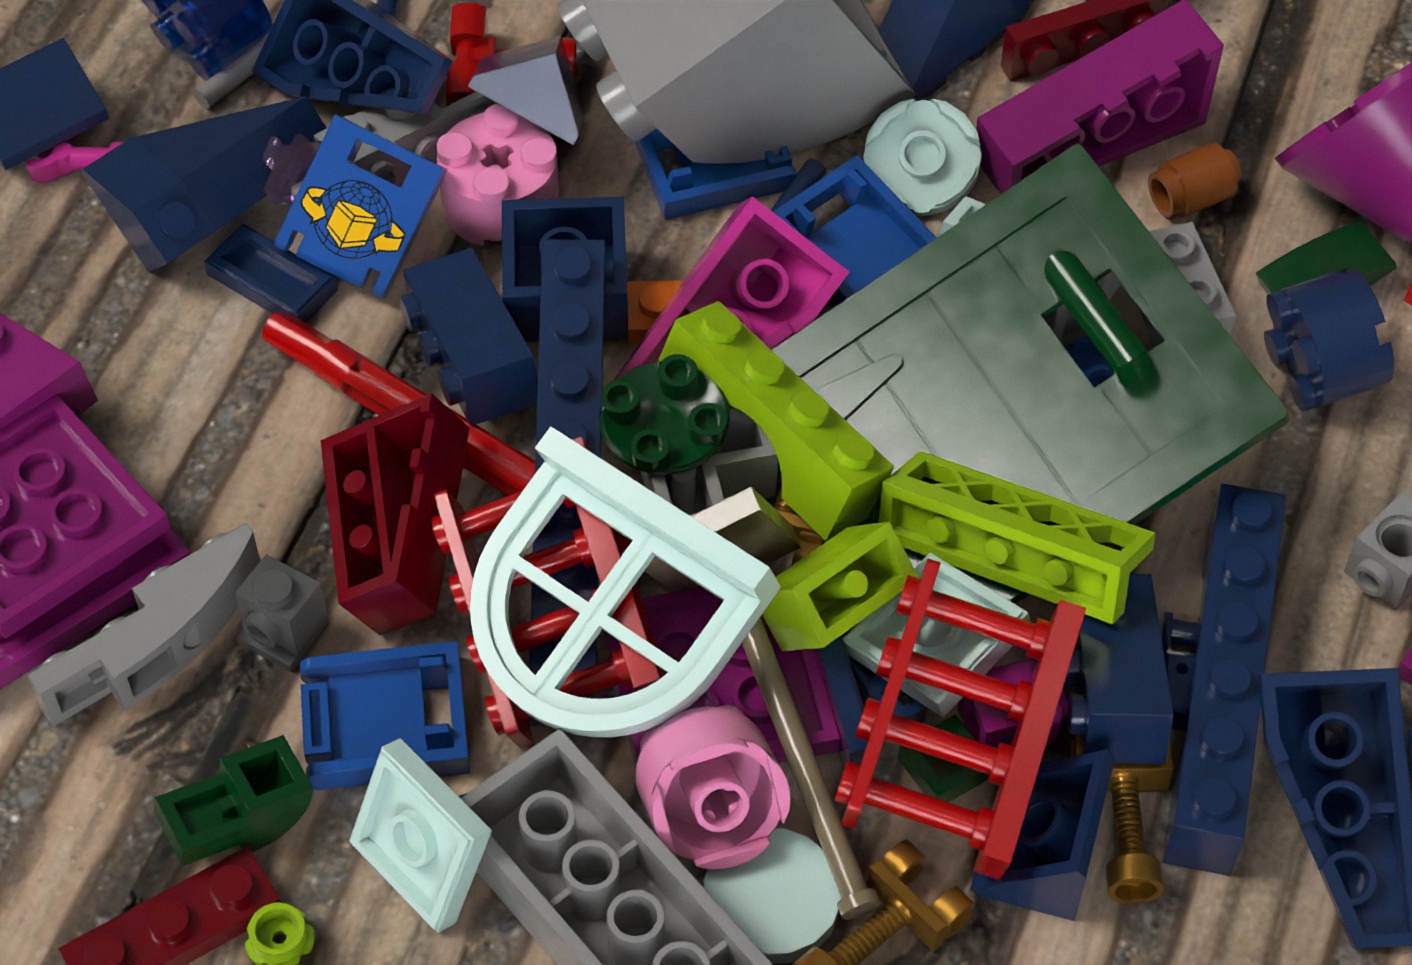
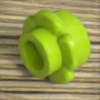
M271 903L260 908L253 915L247 927L249 939L245 942V949L250 960L256 965H298L300 957L303 954H308L315 942L314 929L310 924H306L305 914L287 903ZM278 934L286 936V940L281 944L273 942V938Z

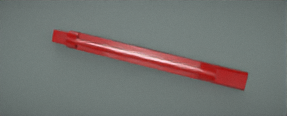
M274 312L264 326L262 332V339L313 370L315 376L378 415L428 395L340 340H332L289 313ZM450 409L470 428L463 468L508 496L523 491L535 475V460L480 426H470L465 417ZM622 535L625 547L627 549L632 541L624 535Z

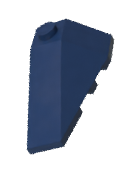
M284 0L252 72L283 93L293 97L306 96L308 99L427 115L453 61L371 0Z
M893 0L879 31L916 94L911 99L918 100L928 98L946 84L947 75L964 61L969 59L973 62L985 53L986 44L1002 31L1005 32L1006 26L1022 22L1034 0Z
M304 96L131 137L80 170V172L147 271L150 272L168 264L310 166L318 151L314 135L327 129L308 98Z
M1398 668L1260 674L1258 678L1265 747L1352 948L1412 947V800Z

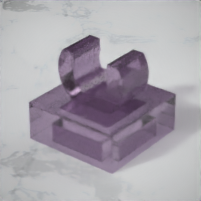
M295 134L291 144L283 145L277 136L270 138L263 153V160L272 171L263 190L275 205L293 203L294 199L291 188L296 183L304 180L322 141L310 142L302 134Z

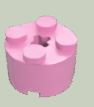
M499 103L491 105L483 113L460 121L446 134L441 136L437 142V164L448 169L440 185L444 217L451 229L466 241L484 246V240L502 241V200L559 198L557 150L552 136L547 130Z
M731 705L690 709L671 717L661 725L650 728L643 735L640 742L641 752L636 766L637 789L658 838L675 857L678 854L681 857L692 860L697 867L719 870L746 863L760 855L771 844L769 836L777 827L780 819L784 824L789 813V784L763 734L750 719L744 716L741 710Z

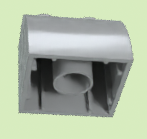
M562 0L557 4L558 11L565 25L591 58L599 61L606 55H609L616 70L596 84V88L602 102L619 127L635 142L640 141L652 131L658 129L692 162L724 164L765 160L766 151L772 150L774 157L780 156V148L787 146L790 154L802 152L857 131L877 120L881 113L900 101L910 100L916 96L862 0Z

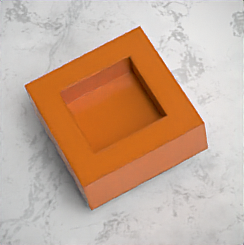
M683 280L627 281L628 344L640 343Z

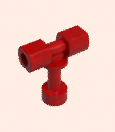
M467 2L452 6L450 44L452 56H455L456 59L452 62L447 73L445 93L447 106L476 92L468 87L482 57L509 50L497 48L496 37L487 38L488 20L486 6ZM562 38L576 84V39Z

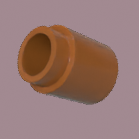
M1210 142L1162 162L1158 167V171L1149 175V192L1153 203L1163 216L1171 217L1177 215L1179 217H1186L1235 196L1238 182L1241 179V168L1236 156L1229 149H1223L1218 143Z

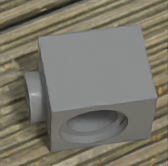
M1402 491L1356 537L1344 569V573L1353 578L1362 591L1370 596L1380 598L1395 610L1412 594V496L1405 491ZM1390 552L1397 553V554H1399L1400 556H1396V555H1394V554H1392V553H1390Z

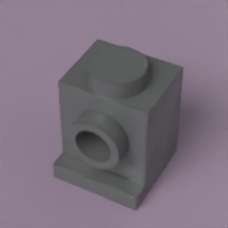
M267 554L235 592L243 622V629L236 636L238 644L291 673L329 625L321 583Z

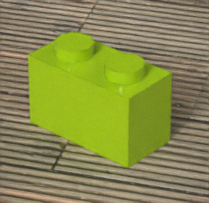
M890 521L847 527L776 576L781 588L762 613V616L781 651L824 648L903 591L908 575L917 578L919 576Z

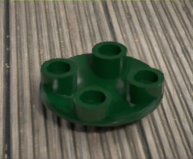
M673 354L667 356L662 361L635 367L605 386L601 395L600 428L603 439L611 452L628 466L651 474H676L703 464L720 448L729 428V407L723 391L702 371L697 370V365L692 358L681 354Z

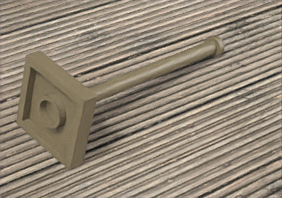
M752 487L691 516L765 565L802 548L793 525ZM654 556L644 570L671 592L702 587L656 556ZM760 617L743 640V648L842 899L837 903L840 915L844 920L864 916L877 909L881 905V901L876 889H868Z

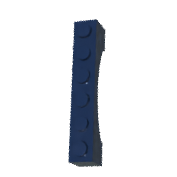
M1224 483L1220 485L1208 528L1202 572L1203 591L1196 653L1177 774L1170 802L1162 863L1231 876L1244 841L1261 706L1258 676L1265 673L1286 500L1285 494Z

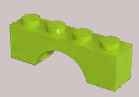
M720 301L676 319L658 362L673 354H681L692 358L697 365V370L702 371L723 391L728 406L744 412L760 426L770 440L779 461L782 477L781 499L825 541L831 539L845 528L853 527L866 520L882 491V482L890 476L895 466Z

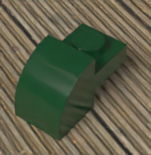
M284 735L220 758L219 773L154 797V813L181 865L185 866L237 845L241 849L249 846L253 853L271 844L290 830L304 815L312 799L313 787Z

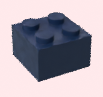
M624 196L502 200V299L524 340L539 341L542 240H605L604 339L629 338Z

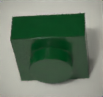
M956 714L933 726L975 741ZM899 745V761L925 795L950 802L988 780V774Z

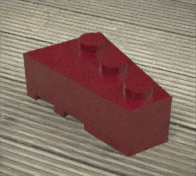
M433 393L320 440L338 604L379 636L437 613L447 554L442 552L431 523L432 517L440 515L434 494L447 489L457 500L470 428Z

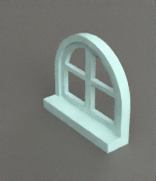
M550 426L535 447L543 458L544 463L498 524L480 556L474 574L470 601L474 641L480 658L496 685L519 708L539 722L557 730L560 728L566 733L587 737H617L645 731L681 713L707 691L781 586L770 567ZM565 498L632 541L589 602L523 559L529 547ZM654 556L723 600V603L680 662H677L611 618ZM516 572L579 613V616L536 675L522 660L512 638L509 624V596ZM602 629L667 672L665 676L648 687L621 697L591 699L559 691Z

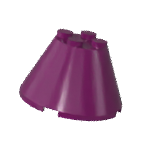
M1411 62L1355 100L1354 106L1348 107L1329 121L1323 122L1275 157V160L1285 171L1402 240L1410 241L1412 244Z

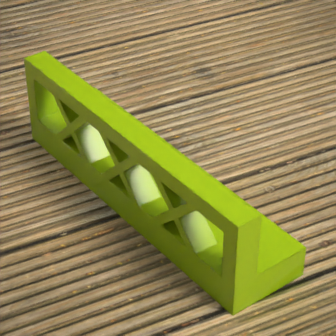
M923 451L918 452L882 482L879 522L890 521L903 548L925 556L932 553L952 566L1055 604L1063 600L1086 608L1085 615L1112 625L1125 611L1130 572L1154 547L1155 532ZM927 477L941 483L930 484L920 479ZM992 500L1000 504L989 505L980 501ZM1051 521L1060 525L1048 526L1040 522ZM1111 542L1124 548L1118 551L1099 543Z

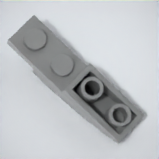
M247 523L242 524L229 533L215 535L201 549L175 564L154 570L142 583L132 588L139 609L137 612L128 617L114 619L105 625L99 634L69 651H61L50 656L40 668L27 675L38 704L53 727L110 693L114 695L124 711L128 710L182 671L212 642L238 609L235 592L260 562L254 533Z

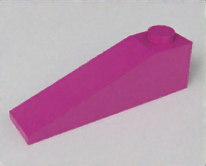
M752 196L739 203L694 264L614 380H617L635 367L658 362L675 320L717 301H720L730 312L735 314L768 348L773 349L815 320L849 274V271Z

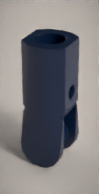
M1165 611L1160 632L1174 715L1171 729L1184 731L1200 616H1198L1197 622L1173 619V612ZM1175 645L1193 648V653L1170 650V647Z

